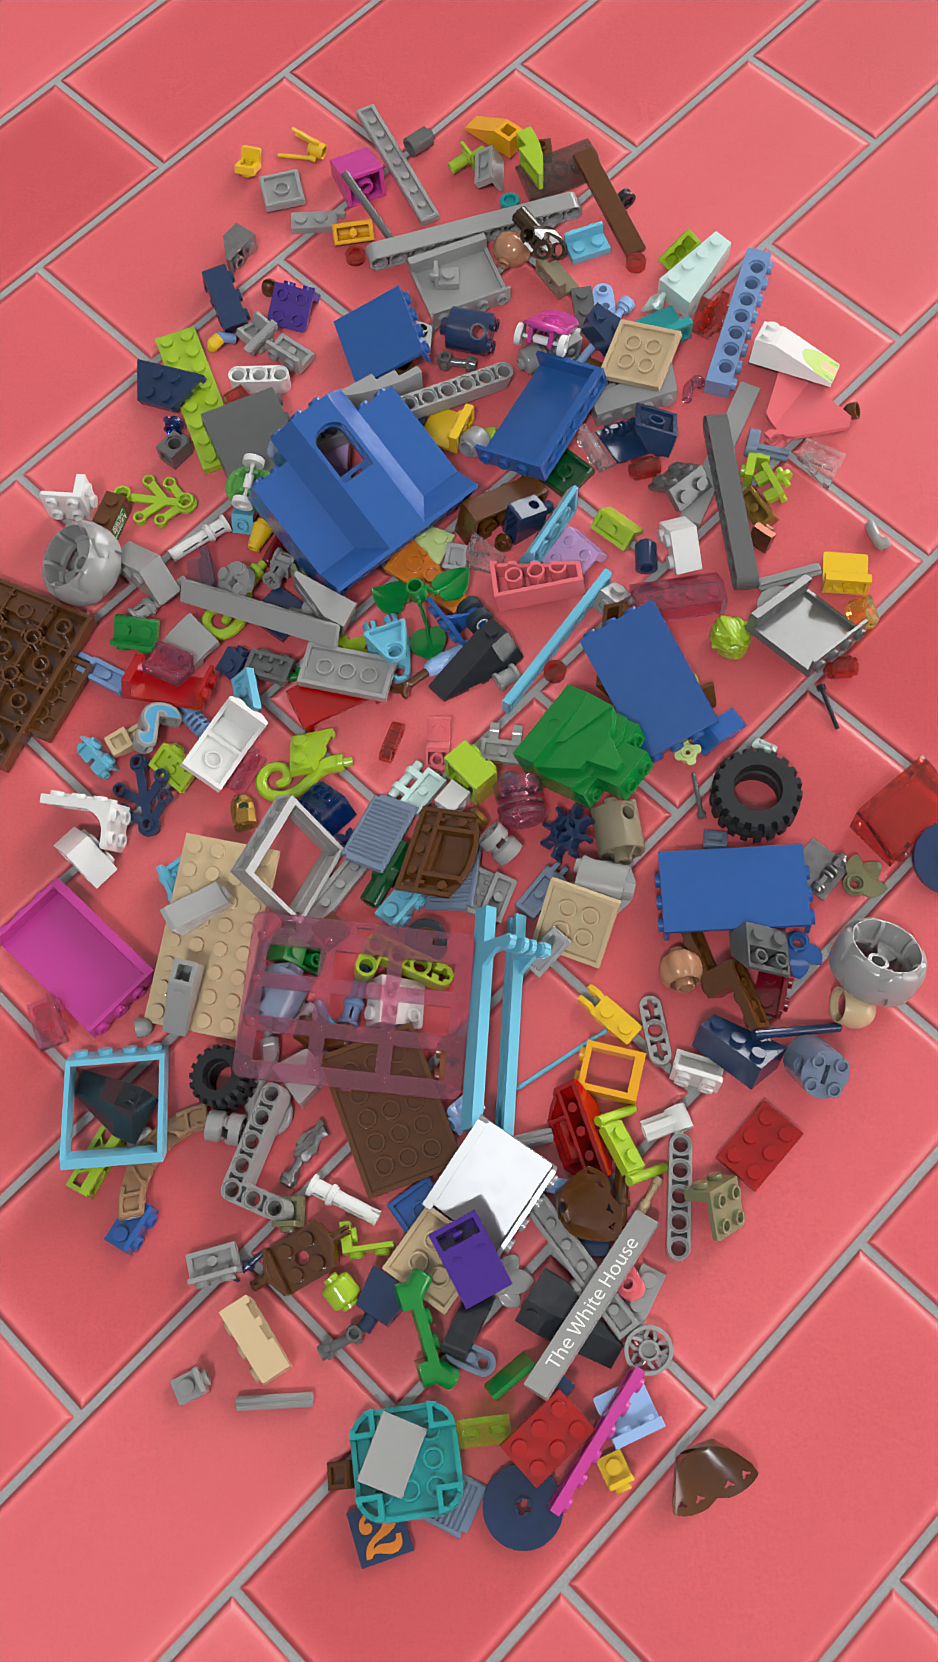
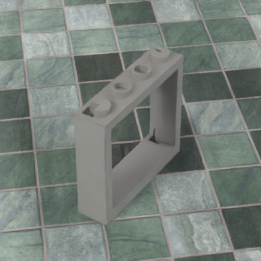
M293 795L276 796L230 872L285 925H301L303 920L307 918V913L311 906L318 899V894L324 884L329 880L335 865L339 863L338 860L344 848ZM288 817L322 850L289 907L254 874Z

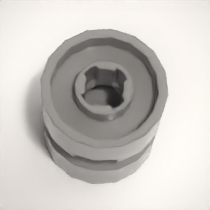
M499 821L489 826L479 837V845L486 852H492L491 857L500 866L510 862L522 847V844L513 835L508 836V830Z
M212 1108L206 1120L204 1139L215 1143H220L224 1140L226 1145L238 1147L247 1125V1115L234 1112L228 1115L224 1110Z

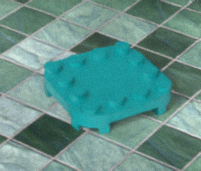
M426 1401L425 1403L392 1408L370 1409L363 1412L355 1421L349 1436L355 1500L358 1509L366 1519L376 1524L407 1522L440 1517L451 1513L460 1505L464 1491V1480L457 1426L453 1415L445 1406L436 1401ZM382 1411L427 1429V1434L424 1436L402 1499L357 1481V1475L360 1473Z

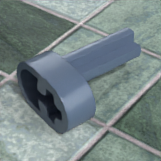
M750 428L743 456L748 457L749 452L762 453L770 456V459L787 462L790 453L788 449L759 443L761 430Z

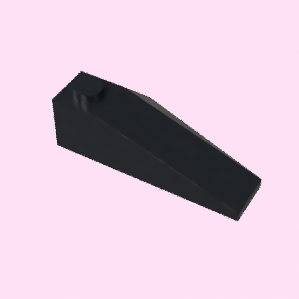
M491 618L473 634L428 687L445 702L469 691V688L489 682L492 674H498L507 669L511 663L516 666L524 656L508 631Z
M83 1069L75 1082V1097L114 1137L136 1145L158 1103V1099L141 1087Z
M545 1268L525 1300L515 1321L533 1333L552 1341L579 1299V1296L574 1292V1288L567 1280ZM599 1320L578 1354L611 1369L624 1345L607 1325Z

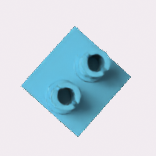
M390 613L393 620L391 621L389 615H386L383 620L386 625L377 627L376 622L370 620L371 628L368 622H365L362 628L365 631L363 633L369 653L380 655L389 664L397 662L396 669L402 668L405 670L402 676L394 674L392 682L398 684L408 680L411 676V648L405 619L398 620L395 613Z

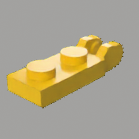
M590 984L587 990L599 1003L594 1007L582 995L577 998V1001L590 1013L592 1018L627 1047L643 1027L607 995L604 996L599 989Z

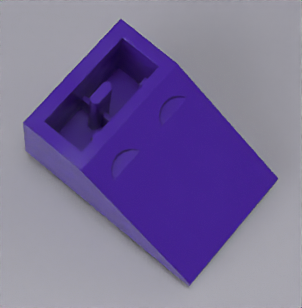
M475 1209L428 1235L466 1310L513 1284Z

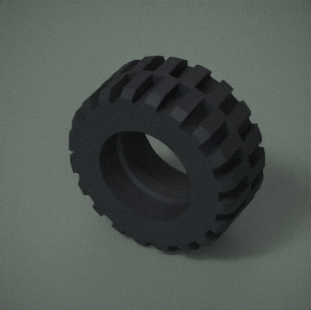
M751 748L744 749L742 754L739 752L731 754L730 760L725 759L721 763L720 768L716 770L710 789L709 805L712 806L711 813L713 817L719 818L717 824L722 829L727 827L729 835L734 837L737 834L741 836L740 840L743 841L753 838V842H761L764 837L769 841L774 839L776 833L777 835L783 834L787 827H790L793 823L803 797L801 778H796L798 772L795 767H789V761L785 757L782 759L778 758V753L771 751L769 754L764 752L765 749L757 748L755 752H752ZM747 780L761 781L774 791L777 803L767 810L757 811L749 809L737 800L734 794V787Z

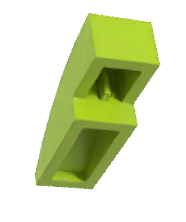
M529 126L516 132L517 149L519 150L520 165L540 190L543 189L544 181L543 153L535 132Z

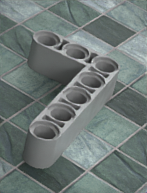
M270 1082L265 1084L259 1093L220 1191L225 1200L271 1220L288 1221L294 1214L292 1202L255 1186L291 1099L290 1091L286 1087ZM278 1090V1097L273 1101V1095ZM268 1114V1121L266 1124H263V1119ZM256 1138H258L259 1143L257 1147L254 1148V1141ZM246 1162H249V1167L244 1172V1165ZM236 1186H239L238 1194L234 1196V1189ZM257 1195H260V1202L258 1205H255V1198ZM281 1204V1212L277 1215L276 1207Z

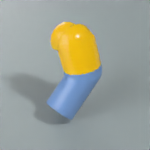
M217 331L208 339L207 349L210 352H216L224 343L235 344L236 334Z

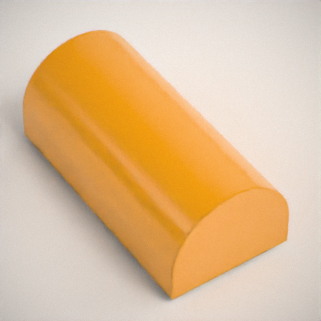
M371 218L331 224L335 246L375 240Z

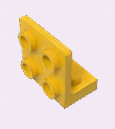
M466 403L462 411L455 412L447 409L430 415L424 428L439 448L458 454L460 450V435L472 427L475 421L474 406Z
M824 552L822 593L867 596L872 583V574H868V555Z

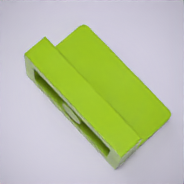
M611 506L599 509L590 526L591 529L622 551H627L635 536L641 535L644 532V529Z

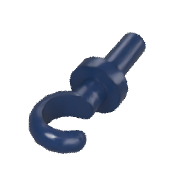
M262 1251L257 1253L251 1260L246 1259L243 1261V1273L248 1270L250 1272L254 1270L253 1265L263 1258Z

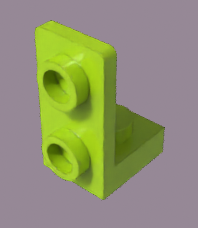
M350 1221L339 1222L340 1228L347 1224L350 1228L348 1230H351L350 1235L341 1239L342 1253L345 1257L349 1256L350 1260L365 1258L366 1253L375 1252V1256L389 1255L390 1250L395 1249L394 1241L354 1246V1243H358L357 1228L352 1227Z

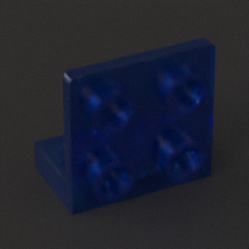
M323 781L313 785L306 794L297 800L332 836L337 834L357 815L346 797Z

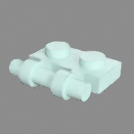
M418 760L404 770L405 774L399 781H395L392 784V789L387 794L395 799L398 795H403L400 801L419 807L415 814L416 817H419L422 806H428L447 784L446 779L429 767L423 774L419 772L423 764ZM412 779L416 780L410 789L406 787Z

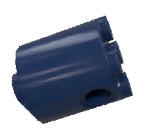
M453 306L448 318H442L440 335H445L446 349L488 356L489 353H494L496 341L493 338L494 332H498L500 320L495 317V313ZM481 328H483L484 333L480 338H478L477 333Z

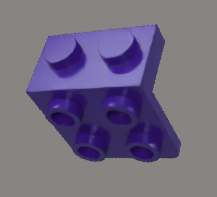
M284 280V283L275 282L267 319L269 321L273 319L278 327L304 333L307 330L312 303H319L321 295L316 293L315 288L303 285L302 289L296 287V283Z

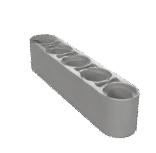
M677 1133L672 1136L667 1148L665 1253L671 1262L681 1263L687 1258L691 1249V1201L685 1200L684 1203H676L672 1199V1194L674 1192L684 1194L683 1190L692 1186V1140L684 1133ZM676 1141L685 1143L686 1151H676L673 1143ZM676 1166L684 1168L686 1176L683 1178L676 1177L673 1173V1168ZM675 1217L683 1219L685 1228L682 1230L675 1229L672 1226V1219ZM675 1243L681 1244L684 1247V1255L675 1256L671 1251V1245Z

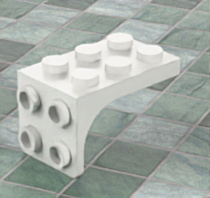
M229 696L180 766L219 793L254 741L267 726L268 721L261 713L247 707L243 700Z
M51 790L50 794L41 793L40 803L59 808L93 812L101 825L100 849L118 853L123 852V848L127 844L126 829L131 819L130 807L119 805L117 800L101 796L89 797L84 794H66L65 792Z

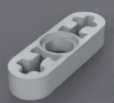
M646 996L640 1001L639 1015L649 1061L655 1067H665L670 1062L672 1052L661 1002L654 996ZM647 1003H651L652 1006H656L653 1011L654 1019L646 1022L645 1020L650 1019V1014L644 1008ZM652 1025H657L661 1028L662 1035L657 1038L651 1037L648 1033V1028ZM664 1041L665 1043L660 1044V1049L662 1053L667 1055L664 1056L663 1061H659V1058L653 1055L657 1052L656 1044Z

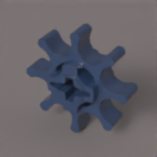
M576 803L573 804L572 811L568 815L566 810L557 806V820L552 824L546 821L542 823V826L550 830L551 833L547 839L540 842V845L548 850L555 846L551 857L559 862L562 861L563 854L567 850L568 855L577 859L580 857L577 852L578 845L584 841L589 844L593 843V839L585 834V830L588 826L595 824V820L588 815L580 819L584 808Z

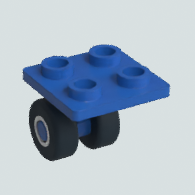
M430 596L426 599L431 605L428 610L435 619L439 617L437 622L444 631H450L447 634L454 644L459 642L464 646L466 642L459 633L468 627L474 634L489 619L493 618V615L486 608H483L482 602L475 596L464 598L457 606V614L447 616Z

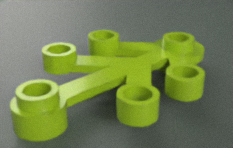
M145 475L142 482L144 487L151 490L155 496L131 493L127 486H119L114 490V493L127 496L129 503L151 504L149 507L133 515V520L137 526H144L147 523L148 517L169 506L172 508L154 517L156 526L163 529L167 527L168 520L179 513L189 514L197 507L196 498L190 493H183L173 477L165 478L163 485L165 490L172 492L176 498L167 497L157 485L153 475Z

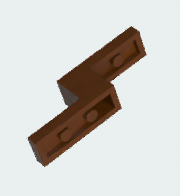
M703 932L681 933L686 950L694 952L701 960L703 966L700 979L701 987L708 999L722 998L734 992V999L740 1006L744 1023L750 1031L771 1027L745 966L736 959H729L716 966Z

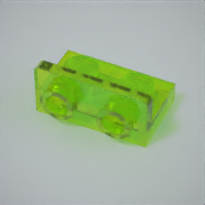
M509 1414L455 1420L460 1449L498 1445L511 1434Z

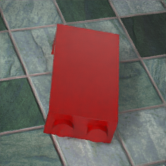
M136 653L121 679L122 696L126 699L151 703L164 702L175 707L202 711L205 703L210 700L212 689H215L217 686L218 677L214 674L213 665H209L203 678L146 669L145 655Z
M298 685L286 690L288 700L305 733L315 732L313 725L369 700Z

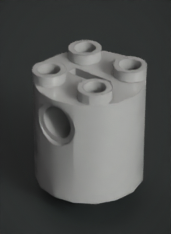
M583 855L582 859H576L574 872L577 873L575 881L570 883L621 900L618 913L632 902L636 881L630 866L607 860H596L587 855Z

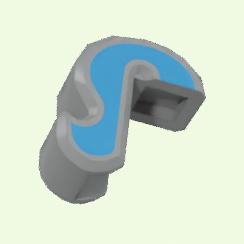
M153 702L145 706L138 719L139 729H137L133 736L132 744L134 749L140 754L152 752L157 742L159 724L179 728L183 721L179 710L173 705L164 702Z

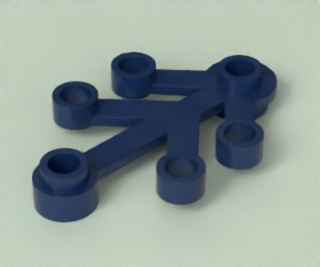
M136 754L130 759V767L136 773L139 795L129 790L121 782L113 786V793L141 807L142 816L133 812L129 805L125 803L119 804L130 807V820L138 824V830L143 836L152 837L160 832L161 823L159 818L174 798L173 793L169 790H161L164 783L170 779V774L165 769L158 768L154 772L155 781L148 791L146 772L150 769L148 765L150 760L142 754ZM168 794L167 798L163 800L164 795ZM157 796L159 802L152 811L151 804Z

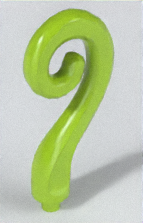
M260 560L257 564L251 563L248 566L255 575L254 587L264 575L263 570L267 564L263 560ZM247 592L245 597L252 598V592ZM207 609L201 619V624L217 640H227L236 636L247 623L235 618L229 626L215 628L212 625V619L220 613ZM223 615L221 619L222 624L228 625L233 617Z
M343 754L328 756L319 761V766L315 773L306 774L300 782L286 790L271 789L267 784V779L272 773L281 772L282 778L278 779L275 784L280 789L287 787L293 778L290 773V767L282 762H271L259 770L255 780V787L264 799L271 802L275 800L276 796L293 795L297 799L309 791L323 777L329 774L345 772V767L353 766V758H344Z

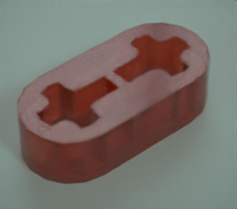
M396 721L391 723L380 749V761L392 763L403 738L405 724Z

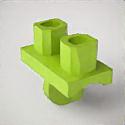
M768 462L762 463L763 469L753 476L759 488L771 483L772 487L762 492L768 504L779 499L781 503L788 501L781 485L783 484L785 488L791 486L789 481L793 477L791 470H783L782 467H778L776 469L777 475L775 476Z

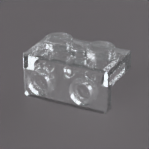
M586 424L581 425L576 439L580 448L584 449L587 453L590 464L594 465L599 473L615 466L617 462L595 431L590 432Z

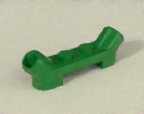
M413 1268L405 1282L394 1285V1292L399 1309L402 1312L411 1310L424 1357L414 1360L417 1373L423 1388L437 1384L446 1390H450L457 1384L460 1372L457 1367L438 1357L437 1349H440V1344L436 1333L432 1334L429 1326L430 1323H433L429 1308H424L423 1299L433 1278L421 1269Z

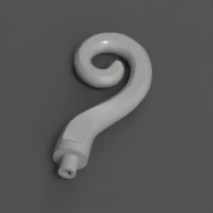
M264 1029V1038L259 1041L262 1059L257 1070L258 1078L254 1080L258 1083L257 1089L253 1088V1097L246 1099L248 1102L245 1105L247 1120L250 1118L262 1087L274 1072L271 1067L279 1061V1038L273 1037L272 1029ZM278 1094L273 1095V1101L277 1099ZM291 1102L288 1105L276 1136L283 1133L292 1122L293 1107Z

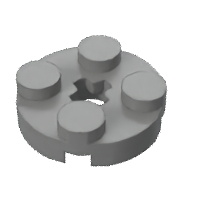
M240 561L232 562L227 567H222L219 570L217 588L245 596L247 592L251 593L255 582L254 572L248 565Z

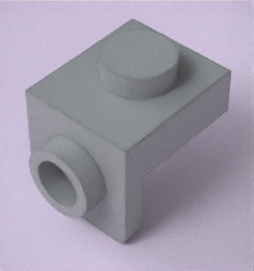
M257 311L253 315L252 322L237 328L236 335L244 343L248 344L268 324L269 320Z
M447 542L442 568L450 570L467 567L470 546Z
M613 582L600 589L593 603V608L603 615L604 605L621 601L626 603L632 594L625 590L622 585Z

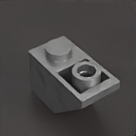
M235 223L223 235L228 270L234 273L250 255L255 253L258 248L256 237L253 232L238 223Z

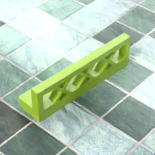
M101 1125L87 1150L124 1147L126 1142L111 1135L105 1144L103 1135L107 1129ZM113 1166L75 1169L66 1186L93 1200ZM89 1172L81 1187L75 1185L80 1174Z

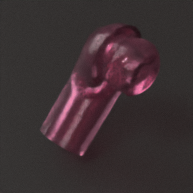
M694 375L684 384L682 393L683 403H691L693 390L696 388L702 389L705 386V379L701 375Z

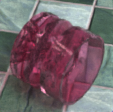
M530 773L515 774L504 777L494 784L495 800L499 805L497 808L499 822L506 829H526L546 821L548 814L545 808V800L542 798L544 791L540 776Z

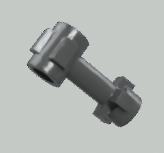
M441 351L439 356H437V365H439L442 371H449L451 366L466 368V372L476 371L477 358H473V356H468L467 359L451 358L450 352Z
M352 1324L348 1326L346 1334L330 1343L327 1339L321 1341V1344L317 1346V1350L322 1360L335 1358L334 1352L350 1343H355L356 1345L363 1343L365 1331Z

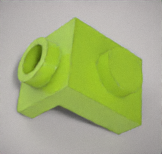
M749 452L747 464H742L740 477H744L742 486L748 487L751 485L754 470H762L761 464L766 461L769 464L770 456Z

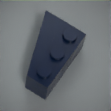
M715 1014L700 1025L692 1043L695 1049L751 1090L778 1068L787 1049L786 1046L770 1039L753 1040L751 1036L752 1031Z

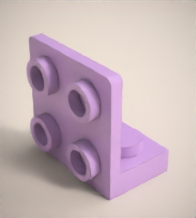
M568 526L542 559V562L550 564L551 561H580L584 576L595 561L604 563L608 555L578 529Z

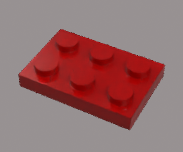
M763 1101L716 1156V1159L750 1189L756 1192L802 1137L803 1133L768 1103Z
M557 1388L551 1394L548 1401L544 1400L499 1446L532 1484L538 1488L595 1431V1428L564 1393Z

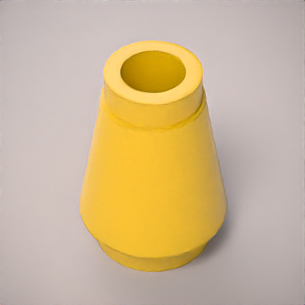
M258 518L256 522H253L247 546L250 550L259 553L273 533L264 519Z

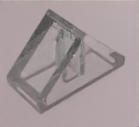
M472 533L466 550V565L469 569L491 574L489 561L503 563L506 556L478 534Z

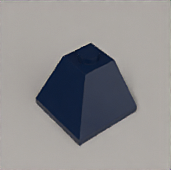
M636 402L635 429L647 451L658 457L664 456L669 458L678 436L677 414Z

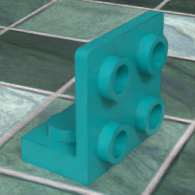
M668 306L636 320L638 323L681 331L682 337L679 343L691 339L692 319L690 316L680 319L673 306Z

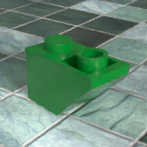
M280 936L272 938L266 960L274 964L289 962L304 971L303 973L320 976L326 953L294 937Z

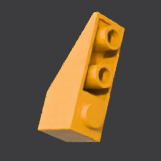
M476 116L465 127V131L489 146L493 145L497 151L508 158H511L518 151L516 132L521 131L522 128L508 119Z

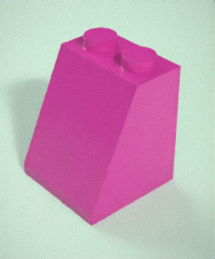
M367 147L330 160L332 176L349 209L359 206L361 203L341 177V174L346 170L369 202L386 196L383 166Z

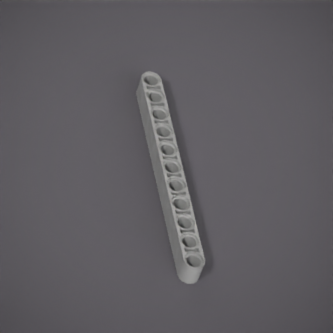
M565 192L372 242L367 245L365 252L371 269L376 271L406 264L409 257L481 233L485 234L487 242L496 240L498 235L504 231L517 230L521 232L519 227L512 221V216L522 206H525L542 226H552L575 220L582 214V208L574 192Z
M500 362L400 397L416 418L421 419V417L505 390L510 384L513 368L506 362ZM329 428L322 431L316 439V445L321 453L350 443L342 431L337 428Z

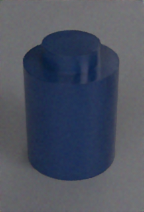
M647 538L641 539L634 546L635 570L639 574H652L658 569L657 544Z

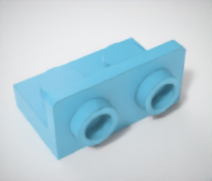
M602 221L570 230L564 234V241L568 248L567 255L572 265L611 253V247L603 233L604 225Z
M246 667L231 679L234 697L243 700L247 707L258 712L261 710V701L259 699L254 668Z
M394 889L374 912V915L397 933L400 928L404 929L412 919L410 916L416 910L419 911L423 908L427 901V896Z

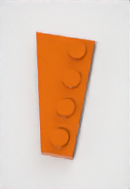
M415 540L393 555L384 567L386 573L400 582L407 584L410 579L419 578L423 581L424 585L428 584L432 589L433 579L443 572L441 567L428 556L427 552ZM428 592L427 598L430 596L438 606L452 615L457 614L458 604L468 597L464 594L457 600L445 601L441 598L440 594L433 595Z

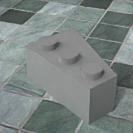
M131 541L121 547L120 575L127 578L157 604L162 606L181 591L158 554Z

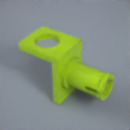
M461 141L462 154L447 162L448 167L453 174L466 165H469L475 172V152L485 147L482 145L471 152L466 144Z

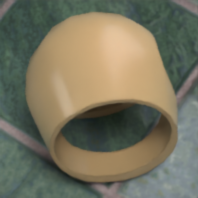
M837 986L830 996L829 1011L834 1022L850 1029H861L874 1020L876 1005L864 1003L846 992L843 986ZM842 993L845 995V1011L843 1016L840 1015L838 1010V1001Z

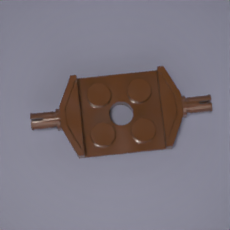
M310 1220L309 1224L270 1248L262 1249L264 1273L250 1281V1286L253 1285L251 1287L252 1290L257 1291L266 1284H270L283 1296H290L339 1267L340 1255L338 1244L341 1239L351 1234V1230H348L350 1229L349 1226L345 1224L338 1230L331 1232L317 1220ZM302 1251H306L309 1255V1261L304 1266L298 1260L299 1254Z

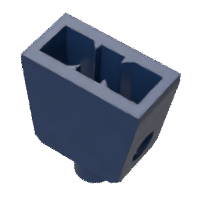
M531 495L508 504L502 528L503 532L511 536L514 545L522 542L541 529L545 523L546 516L554 510L553 504L550 500L542 502L537 495Z
M374 1265L356 1304L358 1308L365 1312L357 1326L368 1334L372 1332L378 1321L389 1327L402 1313L394 1292V1285L399 1282Z

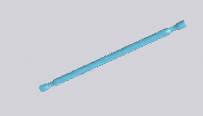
M603 1029L600 1033L592 1036L588 1040H597L598 1037L608 1032L607 1029ZM588 1040L516 1087V1091L524 1088L579 1052L581 1046L586 1047Z

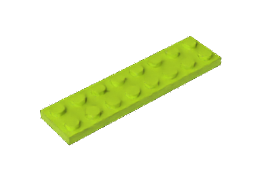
M194 326L155 338L165 366L202 374L207 378L204 384L200 382L192 390L194 394L183 402L180 409L204 474L223 469L202 424L201 414L223 406L224 403Z

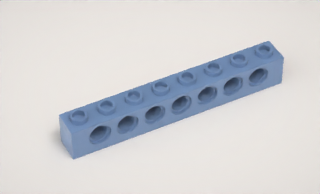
M747 248L705 380L704 393L728 398L730 391H735L738 381L735 375L741 372L743 361H740L741 356H746L748 344L745 343L746 340H751L753 333L751 323H756L759 312L756 311V307H761L764 296L761 294V291H766L769 278H766V275H771L774 262H770L771 252Z

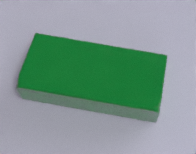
M521 1352L488 1380L484 1387L492 1398L498 1401L525 1378L536 1364L525 1352Z

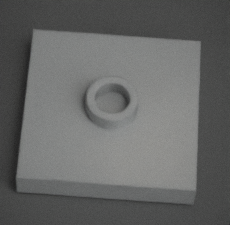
M297 169L259 177L267 212L306 204Z

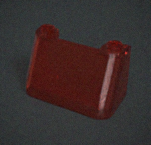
M924 755L919 757L858 810L850 825V828L889 867L895 862L898 864L902 863L909 856L907 851L915 843L920 833L927 827L938 823V772L933 764Z

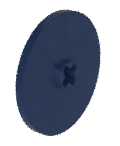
M938 823L927 827L920 833L912 851V863L917 877L927 888L937 893Z
M516 1464L498 1472L488 1484L483 1498V1516L492 1536L505 1547L517 1551L535 1550L548 1543L557 1533L563 1518V1512L558 1517L546 1508L558 1487L555 1480L549 1476L536 1488ZM523 1499H527V1505L531 1507L530 1512H525L524 1515H519V1509L515 1507L516 1502H522Z

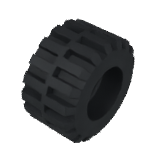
M218 1044L213 1045V1049L206 1048L204 1050L205 1054H199L196 1057L198 1061L196 1064L192 1063L191 1068L194 1070L192 1073H189V1078L192 1079L189 1085L194 1090L193 1095L200 1102L214 1109L229 1112L230 1109L234 1111L239 1109V1104L246 1105L248 1103L246 1099L253 1097L254 1093H252L253 1088L257 1089L258 1085L254 1081L258 1078V1073L254 1071L256 1069L255 1063L251 1062L252 1059L249 1056L226 1044L222 1046ZM231 1067L229 1082L223 1088L217 1090L216 1080L218 1075L225 1068Z

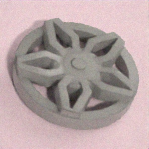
M643 1324L637 1326L625 1339L623 1349L628 1365L630 1367L631 1365L640 1367L647 1361V1365L652 1369L643 1370L646 1372L644 1376H653L663 1372L672 1361V1341L669 1335L656 1325ZM642 1330H645L643 1334V1340L641 1337L634 1335ZM650 1330L653 1333L652 1339L647 1337ZM657 1331L665 1337L666 1341L659 1340L656 1342ZM631 1339L638 1340L640 1342L638 1346H635ZM659 1345L668 1346L662 1350H659ZM629 1346H630L633 1350L638 1351V1352H635V1353L633 1354V1356L631 1357V1359H630L629 1353H628V1348H629ZM668 1352V1356L665 1362L661 1365V1359L659 1355H663ZM637 1356H640L642 1358L640 1361L633 1364ZM656 1359L658 1368H655L651 1361Z

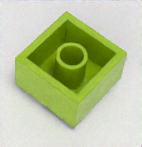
M464 740L444 757L446 776L468 790L471 795V801L477 807L498 790L496 766L490 760L486 761L474 744L470 745Z

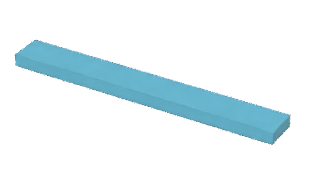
M604 569L502 700L503 711L509 714L593 607L600 589L610 585L612 578L610 570Z

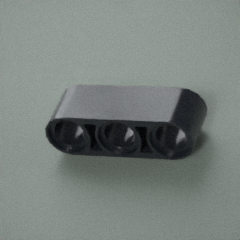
M492 1295L467 1310L462 1302L443 1340L440 1351L464 1363L493 1306L496 1296Z

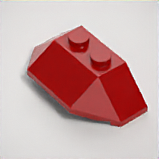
M572 1079L554 1088V1097L550 1105L547 1122L549 1128L552 1129L553 1139L563 1168L572 1175H575L584 1168L591 1166L603 1172L606 1177L610 1176L613 1158L598 1131L600 1127L594 1123V1118L602 1115L598 1103L577 1079ZM587 1170V1173H586V1174H594V1173H591L589 1170Z

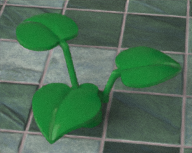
M459 567L438 574L432 581L433 589L428 584L424 585L423 581L419 578L410 579L407 584L391 582L382 586L372 587L373 599L378 608L388 615H391L390 613H401L404 610L405 604L410 603V598L414 603L418 604L425 629H419L410 637V648L415 655L425 660H430L443 651L447 638L442 627H429L422 603L425 602L428 592L433 595L440 594L441 598L445 601H454L461 598L468 588L470 570L468 567Z

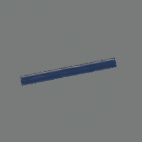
M835 1022L752 1030L751 1036L753 1040L835 1033L841 1032L842 1025Z

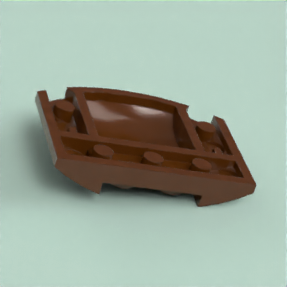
M422 806L394 889L449 899L464 883L476 859L479 846V828L475 813Z

